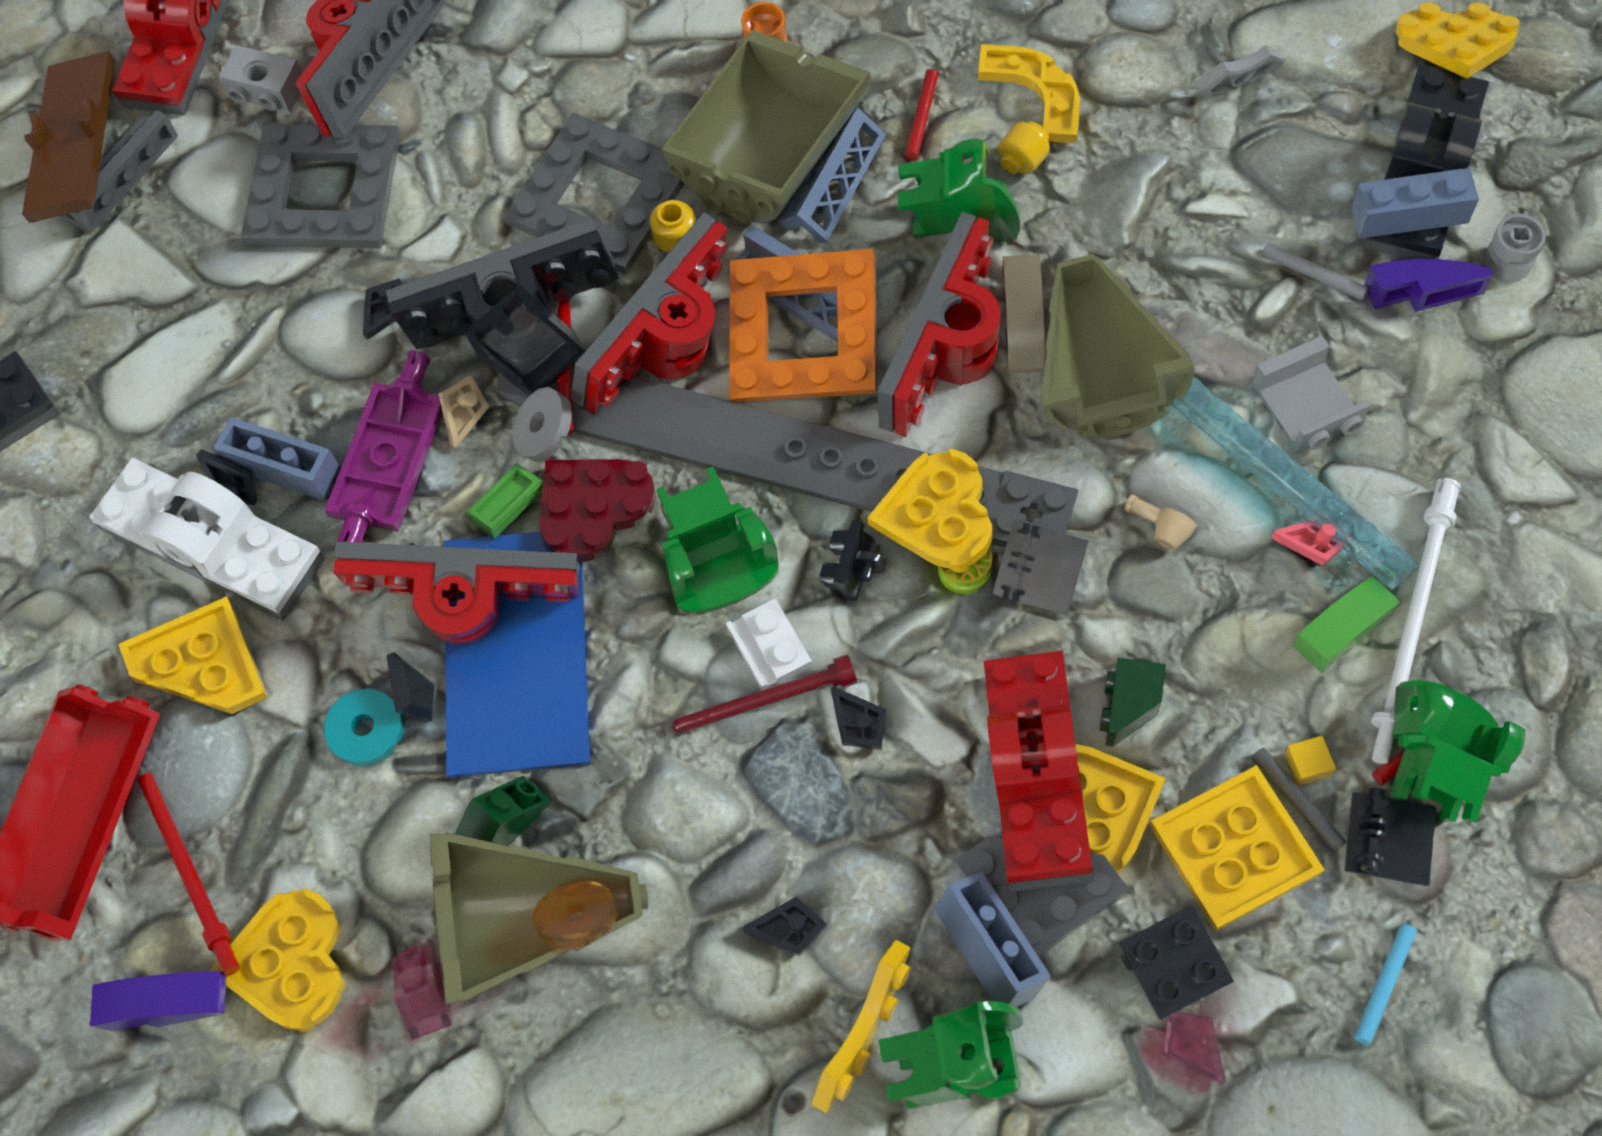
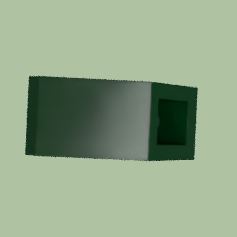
M1118 657L1115 670H1107L1104 694L1111 695L1110 708L1102 707L1099 731L1107 732L1105 746L1114 747L1158 715L1162 703L1166 664Z
M524 776L518 777L472 798L454 834L509 847L548 807L551 800L533 782L527 780Z

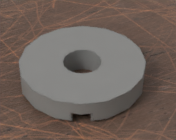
M549 387L540 388L528 396L519 409L513 427V444L518 454L537 462L546 460L558 451L560 446L557 443L561 436L566 438L571 425L572 412L571 403L568 398Z

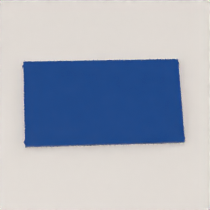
M540 531L498 535L495 539L487 536L444 541V547L551 552L543 544ZM582 562L579 563L578 597H569V602L566 603L546 601V596L530 595V600L516 601L507 599V594L501 593L499 624L496 623L494 628L484 638L466 645H455L445 642L446 776L448 778L591 764ZM458 596V600L465 599V596ZM457 602L450 603V606H457Z

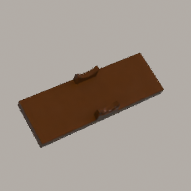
M109 50L48 66L40 114L38 115L35 110L28 111L31 120V133L24 135V140L33 150L22 215L29 223L94 207L116 62Z

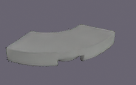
M1265 45L1255 53L1232 62L1222 61L1199 79L1195 85L1202 94L1215 95L1230 92L1232 90L1230 85L1238 87L1245 83H1253L1280 67L1286 60L1279 50Z

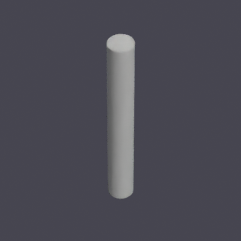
M1267 243L1263 250V257L1359 300H1363L1369 287L1271 243Z

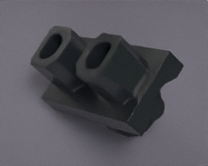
M851 521L849 530L833 531L830 539V550L834 555L841 556L839 564H823L819 579L826 588L839 590L846 600L853 601L858 600L863 581L870 582L873 573H883L887 566L886 559L879 555L881 546L875 543V539L864 531V524L860 521Z

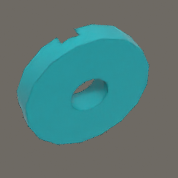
M371 688L357 689L341 696L330 707L324 721V737L330 750L339 759L357 767L375 765L387 759L394 752L393 749L398 741H401L404 734V718L402 714L396 713L394 700L386 693ZM366 719L374 721V727L369 734L365 736L355 735V728L360 721Z

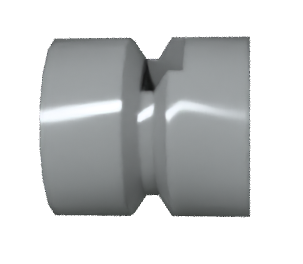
M1513 214L1502 219L1484 256V265L1487 268H1491L1494 278L1504 282H1517L1529 274L1546 240V232L1543 225L1537 219L1525 214Z

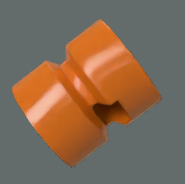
M759 2L749 6L743 12L741 18L743 41L754 30L787 42L785 15L779 6L770 2Z

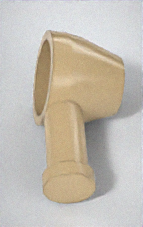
M1134 494L1128 498L1124 511L1129 514L1134 513L1156 523L1154 540L1170 550H1176L1191 537L1197 527L1196 523L1183 513L1167 507L1160 509L1140 500Z

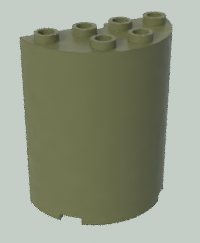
M752 30L661 149L668 162L667 169L673 176L681 179L696 195L702 198L706 207L715 213L722 211L735 217L745 225H749L751 222H770L781 213L866 95L870 87V72L818 54L816 58H811L799 46Z

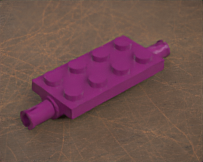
M415 350L408 352L401 375L396 377L394 382L389 385L375 382L373 384L325 508L328 517L345 520L336 542L361 543L368 526L397 532L400 530L443 413L439 395L429 394L421 386L426 369L431 361L430 357L423 352L418 351L416 358Z

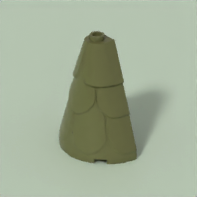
M1094 254L1057 263L1048 310L1050 325L1045 345L1046 359L1040 391L1048 418L1063 431L1070 428L1077 430L1081 437L1106 438L1137 431L1169 413L1167 407L1176 398L1182 400L1191 387L1194 378V364L1190 359V354L1157 322V318L1131 295V289Z
M453 833L430 834L435 921L441 979L444 980L443 994L445 1004L465 1002L521 973L527 974L572 949L577 952L638 920L643 915L642 909H648L647 888L645 884L639 885L638 873L569 855L565 858H560L515 845L508 847Z

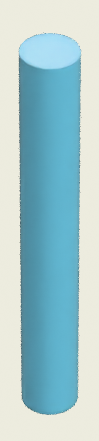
M1402 923L1399 927L1354 1035L1355 1040L1365 1045H1370L1417 933V930L1408 924Z

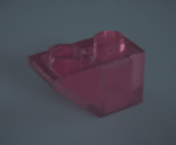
M432 943L421 947H408L400 952L399 955L392 957L394 1001L411 1040L452 1026L450 1004H445L443 994L444 981L441 979V971Z

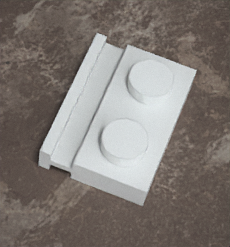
M776 598L741 615L742 618L726 623L729 634L761 691L775 683L780 684L812 667V660Z

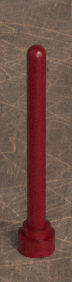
M846 654L833 658L834 663L828 664L825 670L677 718L673 721L672 728L676 733L681 734L833 684V687L841 685L842 688L858 684L849 655Z

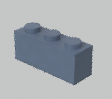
M1465 168L1359 183L1351 210L1360 239L1467 224L1473 215L1479 197L1471 169Z
M232 417L228 419L213 447L219 457L252 471L253 477L323 501L328 497L340 472V467L330 449Z
M982 871L977 872L946 888L934 910L991 1000L1018 1007L1034 999L1051 975Z

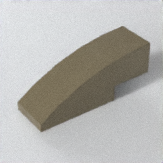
M1040 254L1003 256L1002 280L1008 373L1044 372L1045 338Z

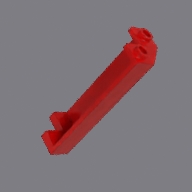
M75 685V687L58 691L0 829L1 928L17 932L19 929L28 930L38 934L41 938L54 941L72 939L160 716V713L148 708L149 703L145 700L126 696V699L108 702L97 697L98 692L84 685Z

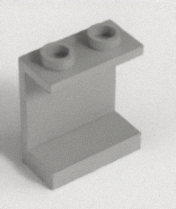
M1323 336L1257 364L1251 382L1297 454L1309 448L1317 450L1326 445L1331 438L1342 433L1350 435L1364 425V419L1370 408L1367 400L1353 405L1326 365L1325 360L1330 346Z

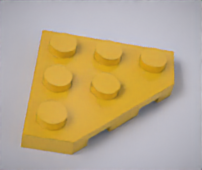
M227 596L118 644L129 676L137 683L230 714L268 698L232 602Z

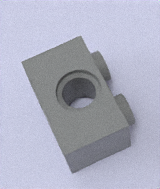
M235 45L219 75V79L228 97L236 102H248L260 105L267 110H280L290 113L300 94L295 82L301 76L302 71L295 59Z

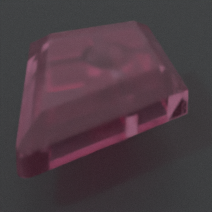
M1175 1012L1167 1016L1163 1055L1220 1085L1224 1084L1225 1076L1212 1018L1183 1012Z

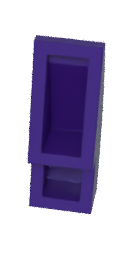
M1444 259L1398 260L1371 265L1364 285L1369 287L1367 293L1374 309L1409 300L1414 312L1483 295L1493 276L1491 268Z
M223 971L186 972L134 977L92 984L90 1026L109 1031H118L143 1025L162 1027L224 1014L226 975H224Z

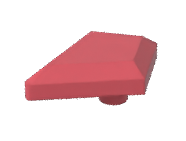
M1319 519L1277 529L1271 535L1274 541L1322 566L1340 553L1348 544L1336 534L1334 526L1328 523L1324 524Z

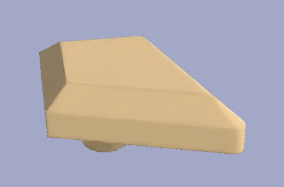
M471 375L465 376L438 393L451 447L459 446L489 407Z

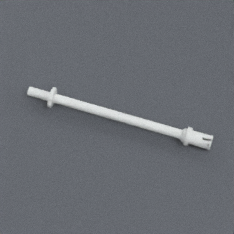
M1444 478L1443 481L1441 479L1436 481L1431 507L1425 510L1424 521L1428 524L1429 531L1384 711L1375 712L1370 721L1373 726L1379 729L1372 755V760L1377 763L1387 764L1394 740L1392 732L1394 729L1395 688L1401 682L1408 681L1444 533L1445 530L1455 526L1457 515L1454 509L1461 485L1453 479Z

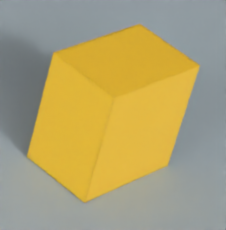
M1323 736L1288 745L1284 752L1298 786L1332 777L1336 770Z

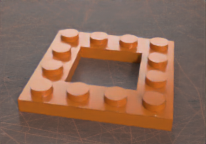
M873 249L730 260L729 399L732 402L744 403L877 394L875 252ZM837 292L838 356L768 361V297Z

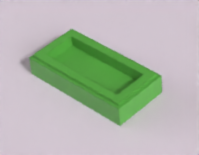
M516 463L465 512L467 519L495 539L542 493L543 481Z

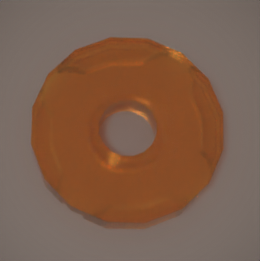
M579 880L556 887L543 896L533 910V925L539 938L545 939L547 945L560 949H574L589 945L594 942L593 936L598 935L601 931L603 935L612 928L617 918V906L613 894L607 886L596 881ZM582 912L580 915L576 917H569L574 913Z

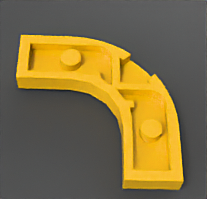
M981 44L978 80L1011 82L1027 86L1036 92L1043 103V128L1049 135L1048 141L1077 144L1080 97L1077 85L1070 73L1066 74L1055 65V59L1034 49Z
M895 940L879 961L863 1008L847 1039L822 1072L811 1103L812 1106L827 1113L837 1098L841 1101L845 1100L855 1079L853 1074L861 1077L871 1058V1053L867 1052L882 1020L888 1023L897 1008L899 999L893 997L896 989L900 990L909 975L911 967L905 963L911 947Z

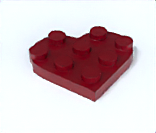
M622 459L545 460L539 521L541 537L545 547L547 546L551 552L577 553L579 563L595 559L594 554L602 551L607 544L612 545L617 530L634 527L635 521L644 517L647 512L651 513L653 511L656 494L653 478L649 474L647 466L640 461Z

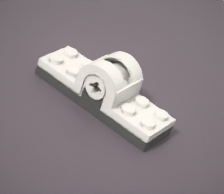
M133 457L89 517L99 530L283 621L325 560L316 545L254 516L249 507L240 498L210 478L195 472H186L185 475L182 474L179 479H176Z

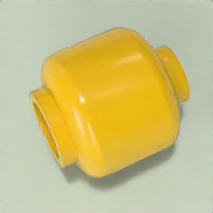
M1028 121L1027 123L1017 122L998 144V154L1001 158L1000 163L1002 167L1011 174L1020 173L1026 175L1033 173L1050 152L1049 135L1046 130L1033 121Z
M669 200L657 205L651 212L649 221L654 243L660 250L670 253L696 222L694 211L690 206L682 201Z

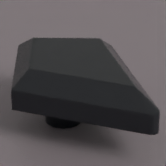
M400 278L365 290L363 323L365 339H370L396 321L391 315L386 290L402 285Z
M200 449L196 457L207 477L231 491L245 504L255 505L257 494L253 472Z
M395 652L387 654L386 658L396 713L425 723L432 721L435 684Z
M832 687L831 695L842 745L882 750L886 709L837 687Z
M795 897L743 926V931L745 934L800 956L827 927V923Z

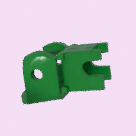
M976 138L966 139L955 144L952 148L944 149V152L939 153V158L898 165L900 180L915 178L919 185L916 188L898 192L899 211L912 209L917 218L913 220L914 238L953 232L962 212L976 216L975 220L978 217L988 220L989 236L993 237V241L1010 242L1017 238L1020 232V214L1014 199L1008 192L1003 180L986 178V155L989 154V147L985 140ZM974 157L971 162L963 164L965 159Z
M713 466L706 469L709 481L668 497L664 487L656 489L661 502L662 514L670 529L667 532L669 541L661 544L677 607L683 612L688 613L714 611L736 604L771 583L779 572L777 547L769 530L753 512L751 507L744 509L739 502L731 505Z
M1424 680L1401 682L1395 688L1394 729L1392 736L1399 739L1398 746L1405 750L1389 797L1396 800H1407L1409 792L1412 791V797L1429 799L1442 805L1438 819L1444 822H1456L1461 806L1465 803L1461 819L1467 822H1477L1491 777H1500L1502 773H1509L1511 765L1516 761L1524 747L1525 729L1511 721H1505L1504 726L1498 728V723L1485 708L1475 700L1450 687Z
M994 1001L977 1002L933 1016V1025L928 1026V1029L878 1039L882 1062L899 1060L900 1070L913 1069L908 1079L886 1085L888 1101L894 1102L905 1099L906 1109H914L957 1099H971L970 1094H979L988 1099H1003L1013 1095L1020 1089V1076L1012 1031L1019 1029L1023 1025L1021 1011L1007 1003ZM995 1060H1001L1004 1064L1003 1072L997 1075L996 1069L992 1066V1062Z

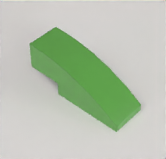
M1371 576L1337 600L1298 633L1293 647L1323 673L1344 653L1350 652L1396 610L1402 602Z

